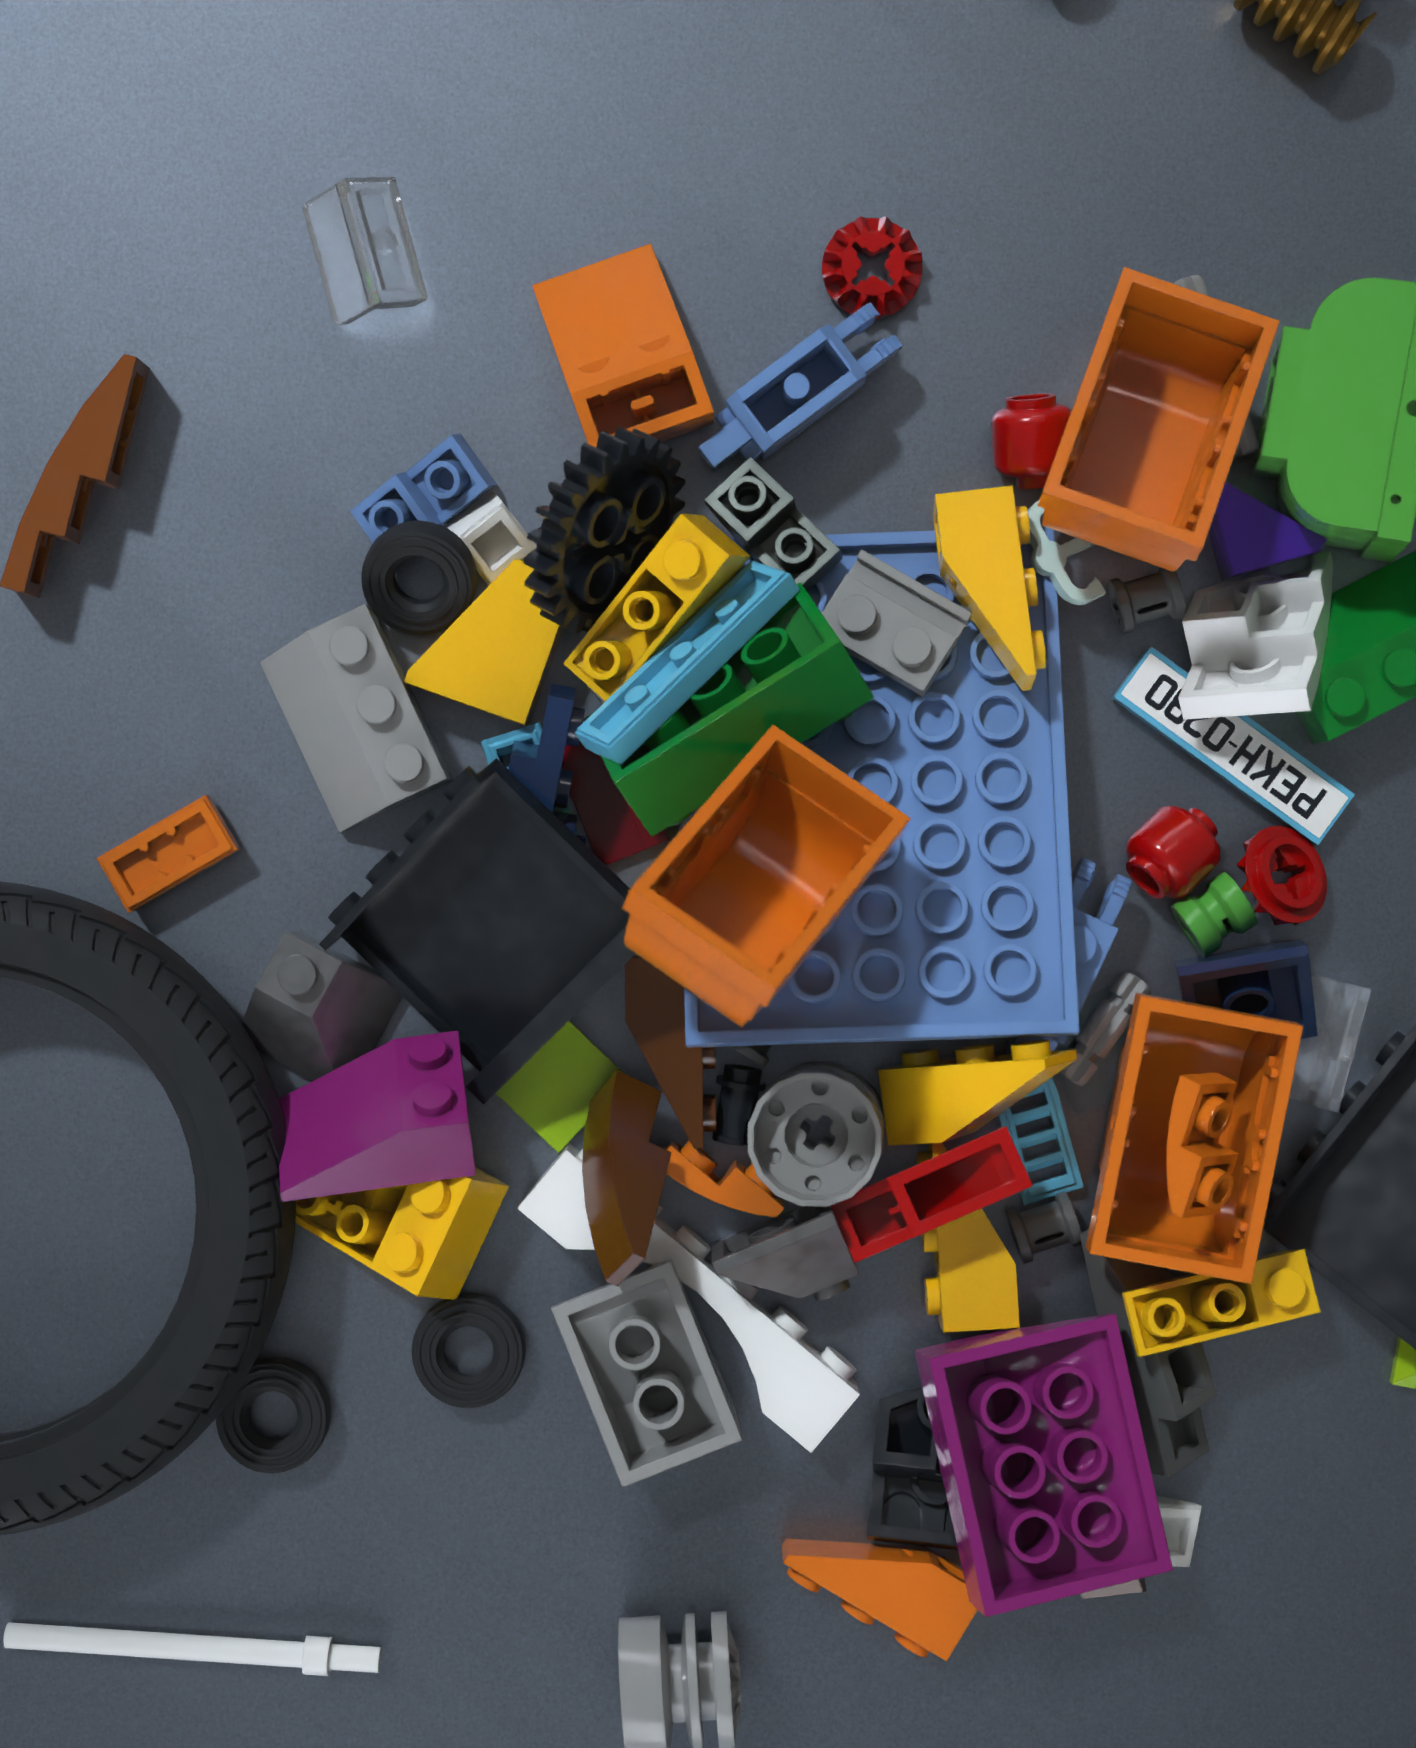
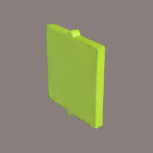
M569 1020L495 1094L559 1153L585 1126L590 1100L617 1070L624 1074L626 1073Z

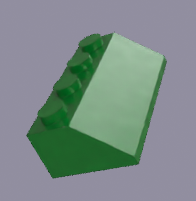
M1416 550L1332 593L1325 653L1316 695L1311 711L1296 712L1312 744L1331 741L1416 697Z
M801 583L797 584L800 591L627 760L619 765L602 757L613 782L651 837L669 826L683 822L694 810L701 807L772 725H775L802 744L831 724L849 718L860 706L875 698L841 640ZM592 714L584 718L583 721H586Z

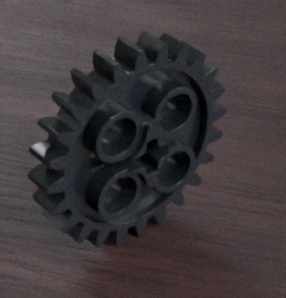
M618 427L614 436L604 431L601 432L596 448L587 443L582 444L580 463L578 465L568 460L563 463L565 480L561 485L556 482L549 483L548 489L553 499L550 505H542L536 508L535 512L539 517L543 518V522L540 528L528 533L527 539L537 543V546L523 560V564L535 569L525 580L524 584L535 591L530 599V603L541 609L539 615L575 634H579L581 630L588 632L674 523L673 516L685 507V501L675 497L685 485V479L675 475L681 466V462L671 457L673 449L670 446L661 443V440L634 428L631 432L623 427Z

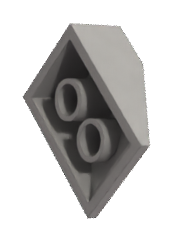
M671 1259L627 1276L618 1286L607 1284L551 1307L622 1488L742 1441L740 1419L719 1366Z

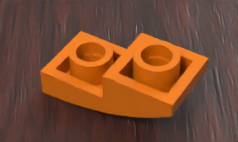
M1217 1072L1180 1075L1173 1099L1167 1138L1166 1171L1171 1212L1182 1219L1219 1214L1221 1206L1228 1200L1233 1189L1234 1179L1232 1173L1239 1153L1219 1144L1218 1141L1220 1135L1230 1123L1233 1112L1231 1101L1238 1082Z
M671 1138L663 1148L672 1152L666 1174L701 1196L732 1209L755 1215L777 1218L785 1208L783 1198L776 1196L758 1178L753 1164L746 1168L735 1159L719 1178L712 1172L718 1163L702 1148H694L690 1140L682 1147Z

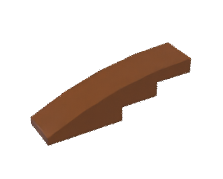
M124 354L82 405L48 460L20 520L0 587L40 598L55 538L80 544L94 485L99 484L119 490L150 370L137 357Z

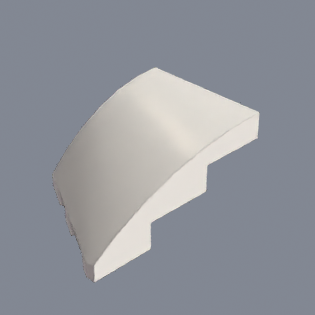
M1331 551L1312 555L1311 567L1280 576L1274 574L1268 568L1248 574L1244 578L1235 581L1222 582L1195 591L1182 620L1192 664L1178 697L1183 720L1311 711L1322 670L1329 626L1333 581Z

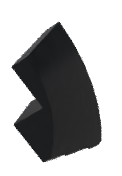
M923 1387L912 1391L907 1389L879 1399L872 1461L873 1480L867 1540L958 1550Z

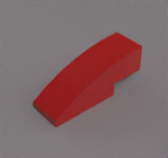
M1004 1126L859 1190L853 1197L833 1204L830 1207L851 1256L856 1263L1030 1188L1033 1185L1007 1127Z

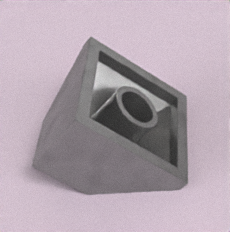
M299 929L285 931L254 988L241 1024L259 1052L314 1081L374 1050L403 996L378 972L332 947L325 951L319 945L321 941Z
M800 1206L778 1215L777 1218H771L712 1243V1265L717 1275L799 1299L811 1294L814 1295L816 1301L831 1298L850 1288L848 1279L859 1275L830 1206Z

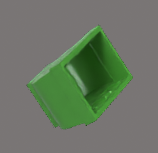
M1363 278L1346 283L1328 295L1318 307L1309 329L1283 326L1273 351L1258 436L1259 447L1255 453L1252 476L1276 479V497L1281 513L1326 538L1327 541L1324 545L1360 551L1359 558L1391 563L1411 542L1416 515V282L1385 278Z

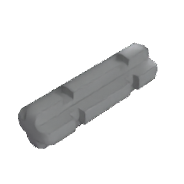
M1123 972L1119 975L1109 989L1112 993L1111 997L1108 1000L1104 998L1101 1000L1079 1031V1034L1074 1038L1078 1042L1073 1049L1070 1047L1066 1049H1076L1077 1060L1059 1073L1074 1084L1083 1086L1088 1083L1098 1069V1066L1095 1065L1099 1057L1105 1059L1128 1027L1135 992L1151 994V988L1148 984L1130 972Z

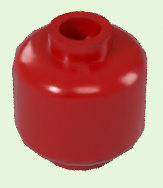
M1051 393L1024 394L1008 397L1005 399L1006 407L995 412L991 419L994 468L1002 475L1016 477L1017 488H1044L1071 414V409L1063 404L1056 403V394Z
M1175 805L1162 806L1130 837L1126 844V854L1129 860L1126 863V870L1130 878L1143 892L1156 899H1163L1165 896L1171 899L1185 898L1215 869L1221 860L1220 846L1215 838L1218 834L1217 827L1199 809L1190 808L1187 811Z

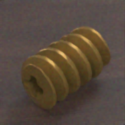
M1235 0L1233 7L1241 11L1255 1H1258L1259 5L1253 23L1259 27L1275 17L1279 18L1273 35V39L1278 43L1297 33L1299 36L1292 53L1296 58L1299 59L1310 51L1317 49L1318 54L1312 71L1318 75L1333 65L1338 64L1378 14L1374 12L1357 22L1355 17L1361 0H1348L1340 6L1335 4L1336 0Z

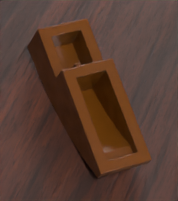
M618 1070L590 1100L584 1130L582 1161L585 1208L594 1249L605 1281L615 1286H618L646 1258L672 1153L649 1142L662 1091Z

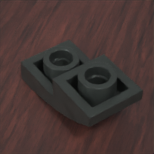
M751 457L704 499L706 506L756 562L790 573L796 584L801 583L807 592L842 560L841 550L796 508L794 498Z

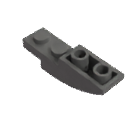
M1088 1229L1080 1234L1097 1315L1115 1313L1117 1316L1151 1473L1171 1477L1209 1452L1200 1407L1217 1395L1202 1343L1199 1342L1137 1357L1122 1293L1172 1279L1168 1268L1089 1254L1085 1248Z

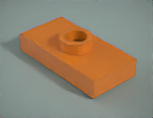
M204 795L96 859L128 913H132L238 852L241 848L210 795Z

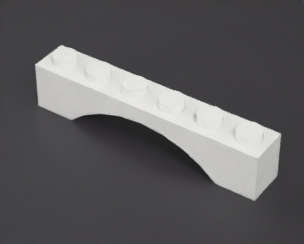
M569 1143L521 1200L517 1209L565 1249L595 1250L585 1208L582 1175L583 1148L579 1151ZM659 1204L646 1258L643 1262L655 1266L671 1259L680 1281L698 1292L724 1319L741 1345L756 1381L762 1413L812 1453L859 1397L860 1392L857 1382L852 1378L857 1371L856 1368L832 1347L827 1346L823 1352H820L803 1337L808 1332V1328L787 1309L779 1306L775 1312H772L755 1297L760 1291L759 1287L717 1275L712 1261L706 1257L712 1250L711 1247L685 1225H682L676 1232L658 1217L663 1210Z

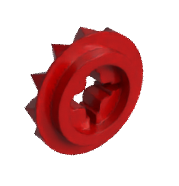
M860 216L843 228L837 229L824 251L822 277L825 288L831 299L841 309L851 315L871 302L880 314L876 319L890 316L903 309L916 294L922 279V252L918 249L910 231L891 222L887 216L882 218H864ZM855 247L861 253L865 252L870 257L876 256L879 252L884 253L888 248L891 250L883 270L892 286L884 279L881 281L874 275L868 277L865 281L862 279L856 286L853 284L862 266L860 259L857 257L858 252L854 249Z
M1271 826L1260 830L1256 835L1243 843L1246 855L1236 866L1246 874L1247 878L1241 890L1252 892L1256 899L1254 912L1269 913L1274 925L1293 923L1295 926L1312 919L1318 914L1327 894V877L1318 852L1304 836L1288 827ZM1284 871V873L1292 871L1294 876L1288 878L1286 883L1276 884L1272 879V872Z

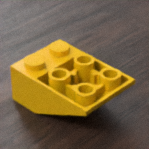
M475 1167L476 1175L296 1200L295 1223L418 1297L455 1300L461 1292L509 1189V1185Z

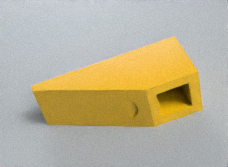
M1013 486L935 494L932 515L940 576L962 607L972 613V621L1022 691L1032 690L1037 675L1036 670L1046 668V653L1042 630L1031 631L1028 607L1038 605V590L1034 568H1023L1020 545L1030 543L1026 505L1015 507Z
M680 514L563 664L606 701L735 577L750 558V555L704 515Z
M1038 1040L1010 1045L1012 1054L1003 1055L994 1054L993 1044L955 1049L956 1058L940 1059L939 1048L919 1049L901 1053L902 1064L878 1070L888 1146L944 1143L976 1132L1077 1060L1076 1049L1051 1051L1049 1040Z
M943 1143L927 1144L928 1151L917 1152V1164L947 1152ZM982 1208L921 1234L923 1252H934L935 1277L924 1278L927 1315H938V1322L943 1333L1020 1328L1016 1264Z
M1305 1249L1275 1251L1257 1256L1252 1284L1190 1273L1122 1293L1137 1357L1321 1312Z

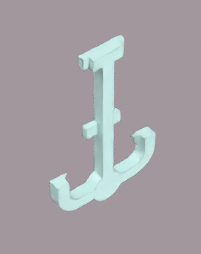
M1039 501L1034 503L1027 512L1030 527V543L1034 549L1031 554V563L1035 571L1040 575L1049 577L1060 597L1074 605L1090 603L1106 594L1101 582L1096 577L1087 588L1080 589L1073 585L1064 569L1068 557L1086 550L1095 544L1078 538L1062 545L1049 541L1040 524V517L1044 514L1045 508L1037 506Z

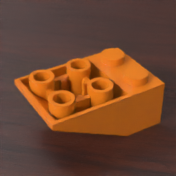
M651 243L532 285L589 445L596 448L601 432L604 431L614 436L618 427H623L631 432L635 428L663 442L714 424V411Z

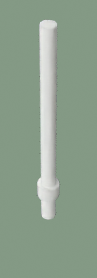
M8 1622L3 1640L4 1648L295 1667L302 1668L303 1675L329 1676L331 1670L379 1673L382 1662V1647L334 1644L333 1637L306 1636L305 1642Z

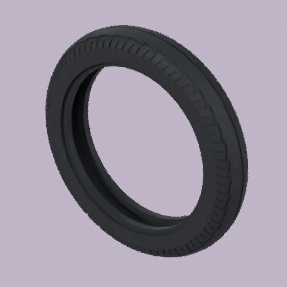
M0 881V977L23 981L50 990L79 1004L107 1023L134 1048L148 1064L166 1091L179 1118L189 1148L196 1197L194 1242L188 1271L170 1316L144 1357L119 1383L90 1403L48 1422L29 1428L0 1433V1535H7L59 1523L113 1501L162 1470L186 1450L217 1418L232 1399L256 1361L279 1309L292 1258L296 1200L282 1202L280 1195L279 1164L285 1146L286 1123L273 1081L251 1037L235 1013L212 985L183 957L143 928L109 910L49 889Z

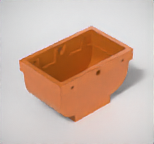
M1124 267L1037 505L1045 508L1042 525L1175 572L1186 559L1196 561L1209 532L1280 321Z
M772 725L631 887L622 907L630 913L624 936V945L740 1027H743L748 1020L752 1021L763 1006L766 1008L900 838L910 817L775 725Z
M1135 992L1125 1045L1121 1044L1097 1165L1100 1169V1176L1085 1247L1089 1254L1252 1284L1303 1031L1302 1025L1292 1021ZM1217 1072L1238 1082L1231 1101L1233 1112L1230 1123L1220 1135L1218 1141L1219 1144L1239 1153L1232 1173L1234 1179L1233 1189L1228 1200L1221 1206L1219 1214L1182 1219L1171 1212L1166 1171L1167 1138L1173 1099L1180 1075Z

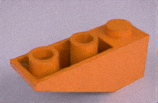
M788 1538L785 1539L781 1546L783 1563L789 1566L786 1573L795 1582L816 1593L819 1592L821 1587L827 1589L843 1599L840 1605L851 1616L868 1625H872L875 1619L897 1631L894 1638L903 1647L923 1658H926L929 1652L947 1661L978 1610L969 1601L963 1569L928 1547Z

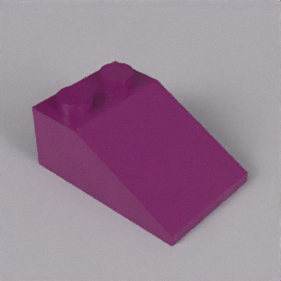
M458 1030L393 1039L279 1098L286 1123L285 1146L279 1164L282 1202L476 1175Z

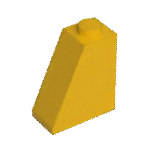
M514 559L411 666L406 674L404 683L517 724L529 726L564 629L539 615L541 609L530 603V599L535 591L526 587L524 582L535 569L523 564L521 560Z

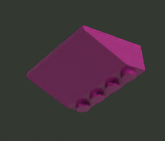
M1115 1313L975 1335L914 1350L969 1601L985 1617L1173 1571Z

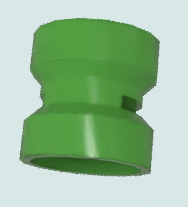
M1225 871L1208 880L1203 893L1195 897L1188 895L1169 905L1178 926L1190 944L1203 958L1221 948L1222 939L1228 936L1229 933L1243 934L1258 924L1257 916L1251 904L1236 882Z

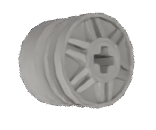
M809 1061L786 1070L760 1097L748 1123L747 1152L758 1178L776 1196L799 1206L828 1207L853 1197L871 1179L886 1141L884 1112L878 1093L859 1072L836 1062ZM822 1115H825L832 1120L829 1131L835 1138L831 1139L830 1137L823 1136L818 1142H814L808 1137L811 1126L804 1119L809 1118L816 1122Z
M727 1611L711 1612V1642H698L696 1614H685L681 1644L668 1643L665 1626L660 1615L619 1618V1684L625 1748H670L674 1723H686L692 1748H704L703 1722L717 1721L719 1748H736L735 1737L741 1712H743L739 1646L736 1645L728 1624Z

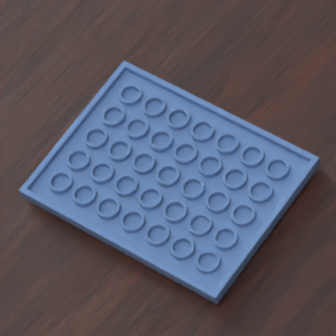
M1042 526L1049 541L1055 542L1054 530ZM934 530L825 535L841 550L842 560L807 592L822 613L846 573L848 574L862 549L962 607L940 576ZM730 538L738 546H740L746 553H748L735 538ZM1031 543L1020 545L1023 568H1032L1031 554L1034 549ZM750 555V558L747 560V562H746V563L743 565V567L739 570V572H740L750 561H755L754 558H753L751 555ZM1035 571L1038 605L1028 607L1031 631L1042 630L1046 653V668L1036 670L1037 675L1032 690L1022 691L972 620L958 638L956 646L924 697L849 654L875 698L860 706L849 718L831 724L802 744L909 816L910 820L894 846L766 1008L763 1006L752 1021L748 1020L743 1027H740L684 988L685 1041L687 1048L1076 1036L1079 1034L1057 591L1049 577L1040 575ZM701 807L694 810L687 819L680 823V831Z

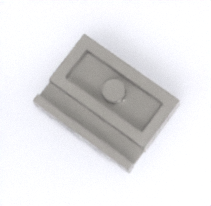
M862 549L848 574L846 573L822 612L849 654L922 697L925 696L956 646L963 630L972 620V613Z

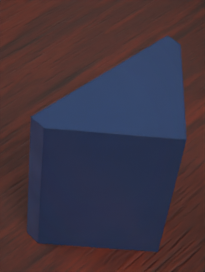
M1300 939L1210 954L1205 958L1199 956L1174 961L1181 1001L1297 1022L1303 1026L1301 1039L1318 1036L1309 952L1307 945Z

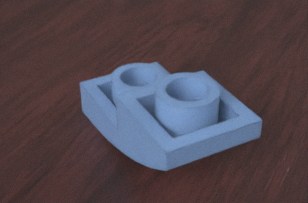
M461 433L452 434L409 470L391 477L350 512L373 543L387 529L407 521H429L443 526L497 484Z

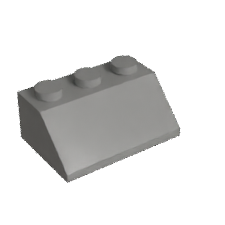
M363 604L304 632L260 662L339 833L454 780L411 686L404 683L406 675L379 618L367 604Z

